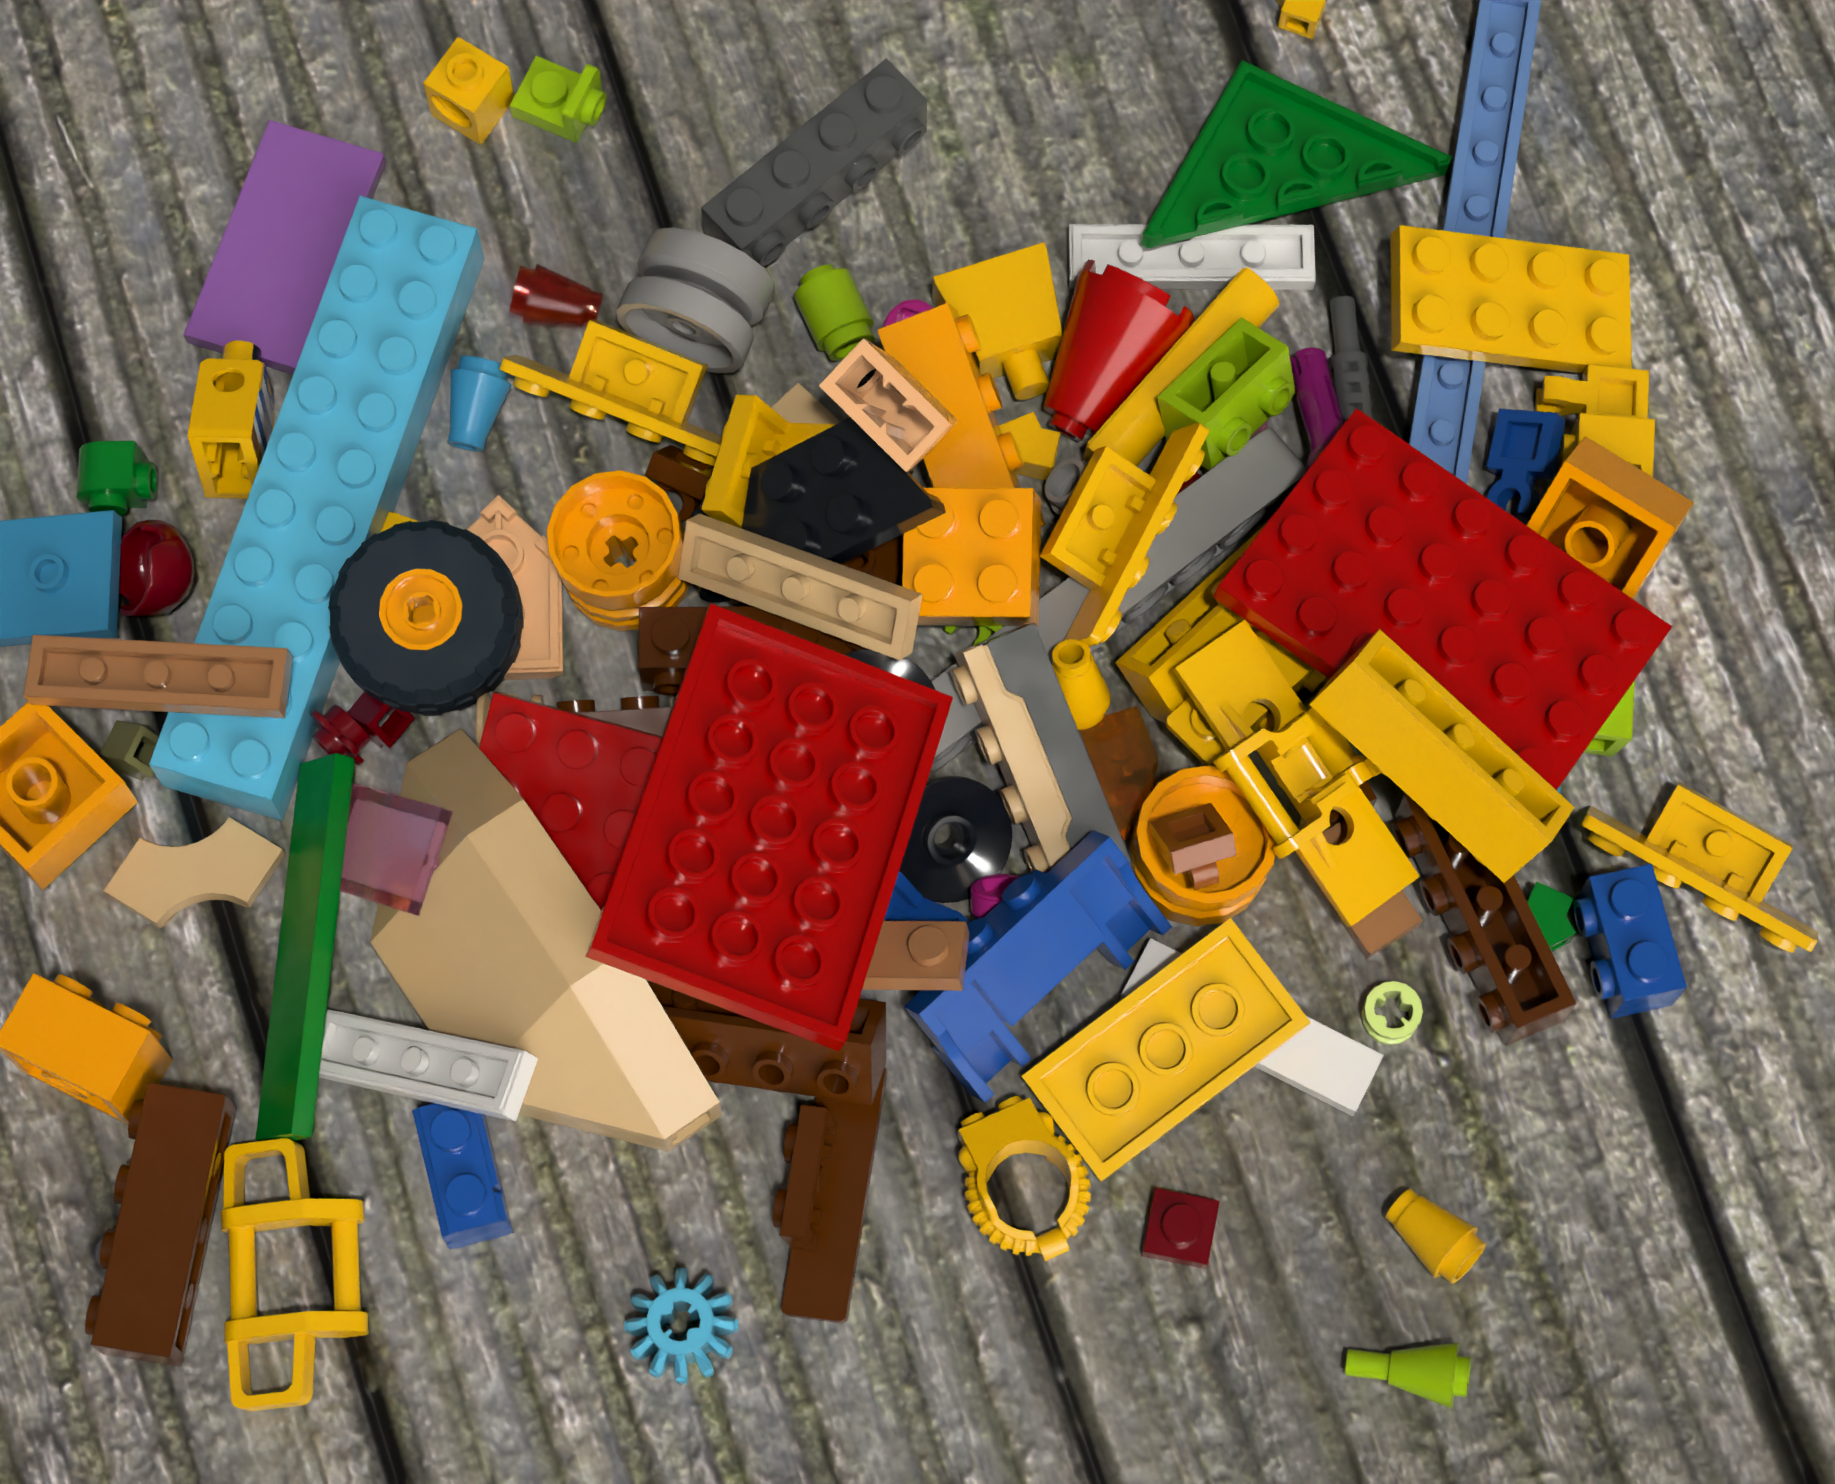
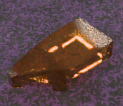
M1137 706L1105 715L1095 726L1078 730L1123 841L1130 835L1132 831L1131 822L1140 807L1156 787L1155 774L1159 769L1157 754Z

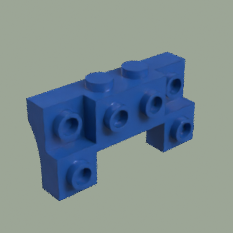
M1093 830L1047 874L1035 869L1031 874L1020 876L1007 886L1002 894V901L984 918L975 919L967 924L970 936L963 991L921 990L904 1008L935 1044L932 1049L967 1092L986 1103L994 1095L987 1083L1010 1061L1023 1067L1032 1059L1003 1022L1013 1027L1096 948L1099 949L1109 963L1126 970L1135 962L1127 951L1149 930L1164 935L1172 926L1145 892L1132 871L1128 859L1111 837Z

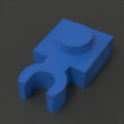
M1499 409L1486 468L1493 474L1501 476V479L1491 487L1487 498L1506 511L1507 503L1511 498L1520 495L1521 500L1518 505V513L1526 520H1530L1540 504V497L1534 489L1536 479L1553 480L1565 426V420L1559 414Z

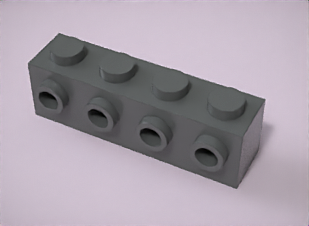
M886 58L701 207L704 234L722 240L746 253L761 266L771 263L795 238L808 228L815 227L821 223L843 199L853 191H858L869 184L880 169L899 154L906 153L922 139L927 132V99Z

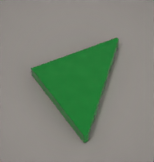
M1241 60L1143 232L1140 245L1149 249L1444 176L1449 169L1452 156Z

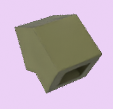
M116 720L99 756L113 770L143 781L145 777L152 778L154 774L149 763L159 736L141 724ZM140 746L142 750L138 759H136L133 755L137 747Z

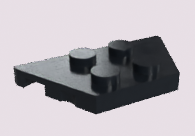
M850 417L751 468L742 529L838 564H843L916 528L918 525H922L946 513L944 504L937 496L929 494L912 476L914 472L912 469L906 472ZM732 599L734 606H751Z

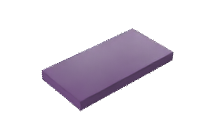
M269 120L183 334L186 342L222 354L224 346L228 342L237 340L251 342L260 348V361L265 363L266 367L293 375L359 196L370 199L374 196L386 165L384 153Z

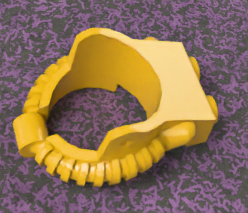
M1018 1095L998 1105L1000 1111L985 1117L983 1112H979L960 1122L962 1128L958 1129V1138L962 1148L959 1151L958 1160L969 1174V1177L965 1178L964 1184L968 1188L964 1192L965 1200L969 1201L967 1205L968 1212L970 1214L973 1213L972 1221L976 1226L979 1225L981 1227L979 1230L983 1236L988 1235L990 1237L989 1241L994 1245L996 1243L1000 1244V1249L1004 1251L1011 1249L1013 1250L1012 1254L1019 1255V1252H1024L1025 1256H1032V1253H1038L1045 1262L1069 1251L1067 1240L1070 1236L1074 1237L1078 1233L1076 1228L1083 1225L1085 1221L1083 1215H1087L1089 1211L1087 1202L1091 1201V1193L1088 1192V1189L1091 1188V1183L1089 1179H1086L1089 1173L1087 1167L1081 1164L1083 1162L1081 1155L1075 1154L1076 1148L1072 1144L1067 1145L1065 1143L1066 1139L1063 1136H1055L1052 1116L1046 1112H1038L1030 1097L1022 1100ZM1030 1153L1046 1156V1160L1055 1165L1064 1175L1069 1187V1201L1065 1211L1057 1220V1228L1035 1237L1033 1231L1013 1228L999 1219L996 1208L987 1191V1182L997 1165L1011 1155Z

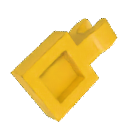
M1588 364L1582 373V381L1561 376H1544L1543 389L1537 388L1535 411L1553 412L1560 416L1588 413L1648 419L1649 370Z

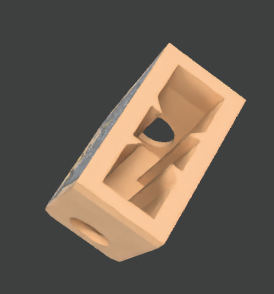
M864 338L819 385L906 472L914 468L958 422L954 415L901 363ZM876 369L872 378L866 384L857 388L863 377Z

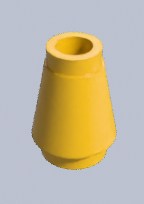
M1077 639L1064 640L1053 649L1052 667L1077 729H1087L1095 726L1103 719L1111 702L1110 690L1090 652L1089 646L1077 641Z
M1411 1188L1406 1190L1393 1203L1385 1216L1394 1225L1395 1230L1432 1276L1438 1278L1442 1275L1451 1284L1456 1283L1471 1269L1486 1247V1243L1476 1236L1478 1231L1476 1226L1427 1198L1419 1196Z

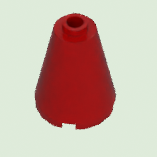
M1087 260L1078 274L1043 407L1048 413L1053 415L1049 425L1058 432L1077 441H1082L1086 433L1094 436L1190 328L1195 319L1193 313L1184 306L1178 316L1166 308L1171 296L1163 290L1107 264L1102 275L1097 274L1095 261Z

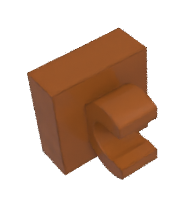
M1212 803L1150 821L1154 845L1174 874H1190V881L1194 890L1219 883L1216 862L1237 855L1233 832Z

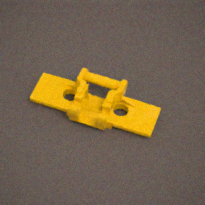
M1245 619L1172 669L1226 748L1223 754L1213 761L1219 772L1227 770L1276 842L1272 849L1279 860L1296 851L1347 928L1356 924L1420 877L1359 787V785L1381 772L1366 756L1357 755L1346 738L1334 730L1312 707L1305 708ZM1249 703H1262L1272 711L1275 720L1272 732L1265 728L1254 732L1244 721V711ZM1253 751L1259 753L1276 778L1278 785L1285 791L1301 815L1299 826L1295 825L1248 756ZM1331 810L1339 812L1347 823V835L1340 845L1327 843L1322 833L1330 827L1329 817Z

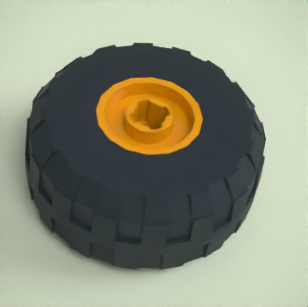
M435 520L425 522L407 521L395 524L393 527L378 534L375 533L362 542L361 546L350 558L346 559L339 570L334 589L331 590L328 606L330 611L329 631L332 644L342 666L352 680L369 696L390 706V708H395L402 712L422 714L423 716L442 715V713L458 709L461 711L476 704L477 699L486 692H493L505 679L504 676L512 663H515L521 647L522 628H524L523 606L518 586L510 569L499 554L482 538L469 530L452 526L448 522Z

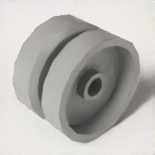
M675 227L655 230L649 235L637 262L639 274L642 277H635L628 283L616 309L618 322L628 333L708 364L707 372L734 373L743 366L754 341L753 329L750 325H755L764 318L774 295V280L763 266L746 253L722 240L697 231Z

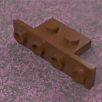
M886 1067L884 1068L872 1105L816 1097L815 1106L801 1105L798 1124L790 1123L787 1128L784 1141V1161L791 1163L787 1188H779L776 1193L773 1207V1225L775 1228H780L779 1236L791 1248L781 1306L782 1312L788 1317L840 1324L848 1320L888 1073Z

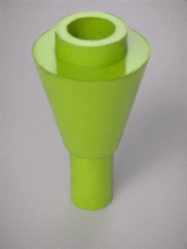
M1459 1342L1394 1350L1391 1354L1348 1349L1345 1375L1386 1380L1389 1385L1452 1409L1455 1396L1467 1397L1471 1357L1459 1356Z

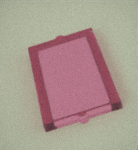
M352 783L340 891L419 916L433 871L439 866V852L453 811Z

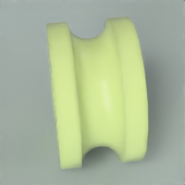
M1397 981L1381 983L1373 988L1363 1004L1361 1019L1365 1031L1379 1043L1386 1045L1401 1044L1413 1035L1421 1022L1423 1014L1421 999L1416 991L1407 984ZM1386 998L1396 999L1398 1010L1408 1012L1409 1021L1401 1018L1397 1026L1398 1028L1387 1027L1386 1017L1375 1015L1374 1007L1376 1005L1382 1009Z

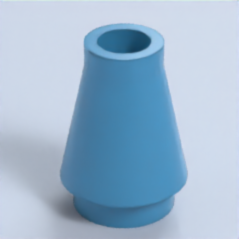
M461 356L458 369L451 370L450 432L447 440L449 445L473 452L484 451L486 439L511 388V383L506 381L508 373L499 369L501 363L481 357Z

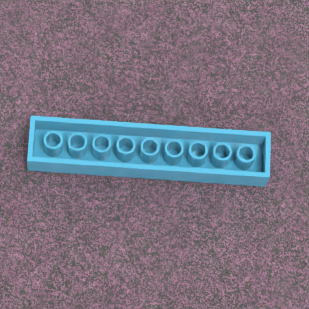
M359 196L194 641L197 644L288 648L293 656L285 718L168 712L149 763L163 787L276 820H284L298 781L299 766L306 759L313 739L312 735L317 728L314 725L316 722L310 714L314 710L322 714L340 664L329 631L330 611L328 606L331 590L334 589L339 576L338 572L346 559L355 553L362 542L375 533L381 532L388 512H394L485 259L477 228Z

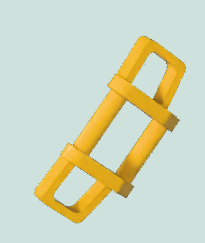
M288 1138L234 1144L229 1146L224 1153L223 1210H221V1231L228 1233L230 1321L224 1322V1343L227 1344L231 1402L234 1407L246 1411L308 1404L313 1395L315 1337L347 1338L364 1336L369 1333L368 1313L361 1311L358 1224L364 1222V1201L358 1199L310 1198L304 1147ZM284 1155L290 1200L245 1206L246 1164L256 1158ZM309 1225L331 1226L334 1311H304L257 1317L255 1232ZM294 1340L291 1386L283 1392L253 1395L248 1345Z

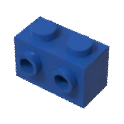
M1652 864L1589 877L1576 896V900H1574V916L1580 935L1583 938H1588L1594 960L1591 962L1593 986L1598 998L1605 1000L1609 1018L1613 1019L1672 1006L1687 986Z

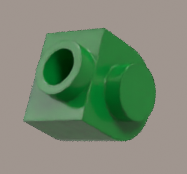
M96 441L86 443L79 448L76 497L80 502L89 505L90 512L114 510L122 516L127 513V508H147V499H155L157 493V471L154 462H149L135 441Z

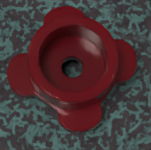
M334 704L323 716L316 710L310 714L316 722L314 725L318 729L312 735V738L328 755L337 753L354 758V763L358 766L364 762L359 753L371 741V738L348 713Z

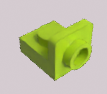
M535 56L510 104L512 117L578 143L586 125L593 127L597 124L606 104L607 94L602 90L600 70L595 66L587 64L582 74H579Z

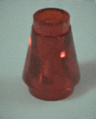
M538 263L535 269L520 265L509 314L523 317L522 323L587 327L589 320H597L603 293L593 291L591 288Z

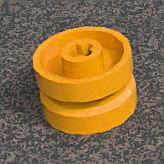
M1208 765L1181 769L1156 785L1142 804L1133 829L1128 854L1132 862L1130 864L1131 869L1137 880L1164 917L1171 921L1198 927L1224 923L1229 918L1248 908L1263 887L1266 877L1274 864L1276 854L1272 848L1276 845V842L1227 770L1220 773L1217 767ZM1212 803L1233 832L1237 855L1216 862L1219 883L1194 890L1191 885L1190 874H1174L1154 845L1150 821Z

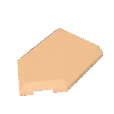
M497 495L480 512L481 516L467 530L482 538L499 554L510 569L521 597L524 628H522L520 639L521 647L515 663H512L508 669L504 680L555 678L564 674L563 582L549 556L547 538L538 534L517 515L516 510Z

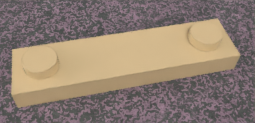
M700 513L686 521L678 579L897 660H902L912 653L922 593Z

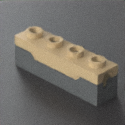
M1035 623L1024 624L978 643V646H971L954 653L959 666L951 670L954 685L963 704L967 706L974 703L983 725V727L975 730L980 749L990 766L996 763L999 764L1008 786L1000 790L1005 810L1013 825L1023 823L1032 845L1024 849V855L1031 873L1037 869L1047 874L1093 830L1110 836L1128 859L1129 864H1132Z

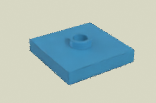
M111 510L0 521V647L31 644L33 635L84 638L117 637L122 517Z

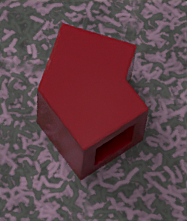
M363 692L347 711L366 731L371 741L380 748L383 746L391 748L415 719L410 712H402L395 708H390V706L377 701L366 692ZM387 713L389 715L388 719L379 727L377 723Z

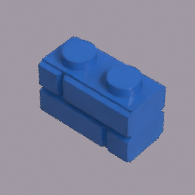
M435 1103L412 1110L441 1235L449 1250L514 1233L493 1144L488 1136L490 1132L486 1115Z

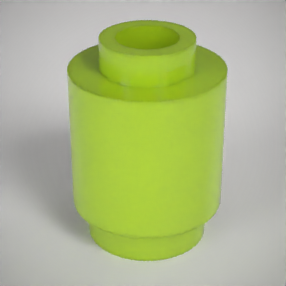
M825 264L808 271L801 277V286L795 291L794 299L818 349L826 351L830 360H843L863 338L871 343L874 342L875 338L871 331L874 321L848 269H835L833 265Z

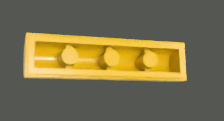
M1248 266L1246 269L1242 268L1087 442L1083 460L1090 461L1095 449L1107 446L1135 466H1138L1165 436L1157 396L1241 317L1260 328L1280 305L1273 289Z

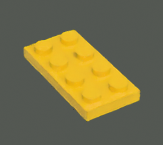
M1399 225L1391 233V351L1573 373H1583L1588 364L1632 369L1629 254Z
M1229 918L1023 1074L1022 1078L1098 1179L1103 1182L1310 1025L1311 1022L1233 920Z

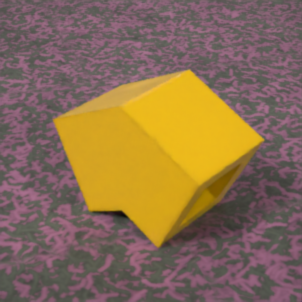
M1276 0L1281 7L1278 28L1313 40L1327 0Z
M1034 411L999 425L1001 434L1012 432L1020 450L1024 467L1016 469V474L1046 481L1050 472L1054 469L1061 432L1041 428Z

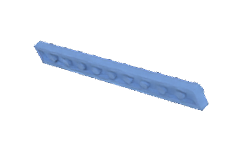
M1478 0L1442 226L1444 231L1505 238L1541 0ZM1422 354L1408 444L1467 484L1486 362Z

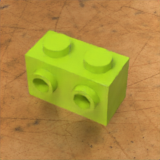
M1241 317L1157 396L1162 423L1165 429L1166 443L1174 430L1199 422L1210 430L1201 447L1205 451L1201 464L1203 467L1210 471L1228 456L1237 455L1248 443L1255 431L1271 416L1279 415L1285 410L1295 394L1289 348L1286 344Z

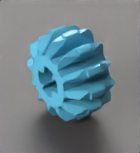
M678 1268L674 1275L676 1288L667 1290L663 1279L656 1274L649 1279L652 1290L657 1296L654 1301L642 1294L635 1293L630 1300L632 1306L647 1317L626 1320L624 1322V1329L627 1334L633 1336H646L636 1342L630 1349L635 1360L645 1359L656 1353L649 1368V1373L652 1377L659 1379L667 1370L670 1362L675 1363L674 1374L677 1384L684 1385L687 1384L689 1379L688 1364L696 1362L700 1373L705 1378H709L714 1374L711 1361L706 1356L709 1351L720 1358L729 1359L733 1353L732 1347L716 1335H731L738 1332L739 1323L736 1318L718 1316L728 1310L733 1304L732 1297L728 1292L719 1293L707 1300L714 1285L712 1276L704 1274L699 1278L694 1289L691 1290L689 1289L687 1270L685 1268ZM678 1312H688L692 1323L700 1320L699 1328L688 1329L687 1340L675 1341L671 1329L664 1333L665 1325H671L676 1322Z

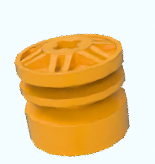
M622 470L595 473L572 485L555 504L547 527L549 556L576 609L596 625L618 631L639 629V607H677L686 597L690 585L689 582L678 579L685 534L680 518L667 493L647 477ZM623 555L630 561H636L628 568L620 562L615 563L617 558Z

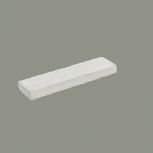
M1069 224V289H1075L1078 274L1087 260L1095 261L1097 274L1102 275L1107 264L1133 274L1159 289L1223 290L1242 268L1246 269L1247 266L1259 275L1273 290H1313L1316 281L1314 225H1242L1148 249L1140 245L1143 232L1148 224Z
M1150 938L1120 999H1124L1182 954ZM1307 1017L1311 1022L1310 1025L1254 1066L1354 1116L1384 1055Z
M327 1009L319 1078L516 1122L538 1058L524 1050Z

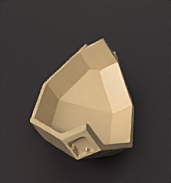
M461 728L408 761L405 767L397 810L443 822L444 825L419 901H413L381 890L370 943L379 960L424 1027L429 1031L524 1050L537 1057L538 1061L519 1115L666 1152L671 1151L721 1117L722 1111L718 1098L646 979L585 957L601 910L527 803Z

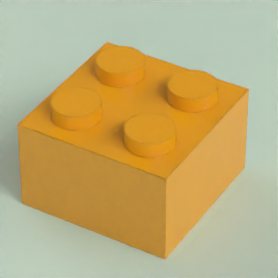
M1585 436L1563 463L1527 526L1634 600L1694 502Z
M924 488L929 494L937 496L942 501L946 513L922 525H918L916 528L903 534L902 587L923 594L917 625L1022 626L1035 623L1036 626H1039L1041 498L1033 488Z
M27 702L0 727V848L43 891L138 802L124 780L48 705H31Z
M33 973L0 1030V1051L21 1072L128 1125L135 1100L144 1101L147 1083L160 1084L173 1061L159 1043L163 1036L149 1027L151 1020L141 1013L117 1002L112 1010L109 1011L104 1005L91 998L93 992L67 976L58 974L54 982H51Z

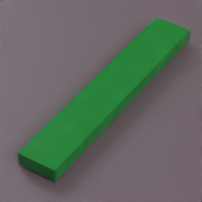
M337 753L301 763L299 766L255 1138L257 1141L281 1138L295 1141L311 1138L313 1132L355 764L354 758Z

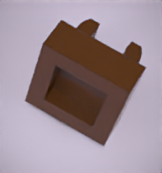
M668 445L653 452L645 476L659 481L656 485L666 493L669 490H674L682 496L683 508L680 511L679 518L685 522L690 519L694 510L700 508L701 500L705 498L706 485L711 478L714 466L694 460L684 455L682 449Z

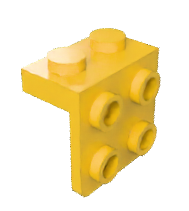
M736 394L729 419L723 428L722 442L711 478L706 485L705 498L701 510L711 518L742 529L751 468L836 424L790 423L757 395Z

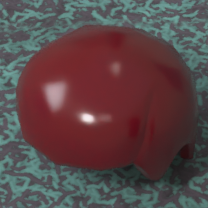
M163 520L137 522L123 535L120 545L119 593L125 596L130 604L122 606L119 613L123 616L163 615L170 613L188 596L192 586L194 565L191 551L186 541L173 525Z

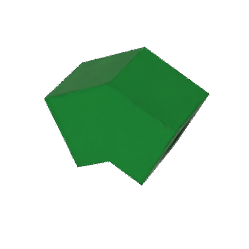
M1536 881L1526 901L1551 952L1569 944L1576 934L1566 916L1574 898Z

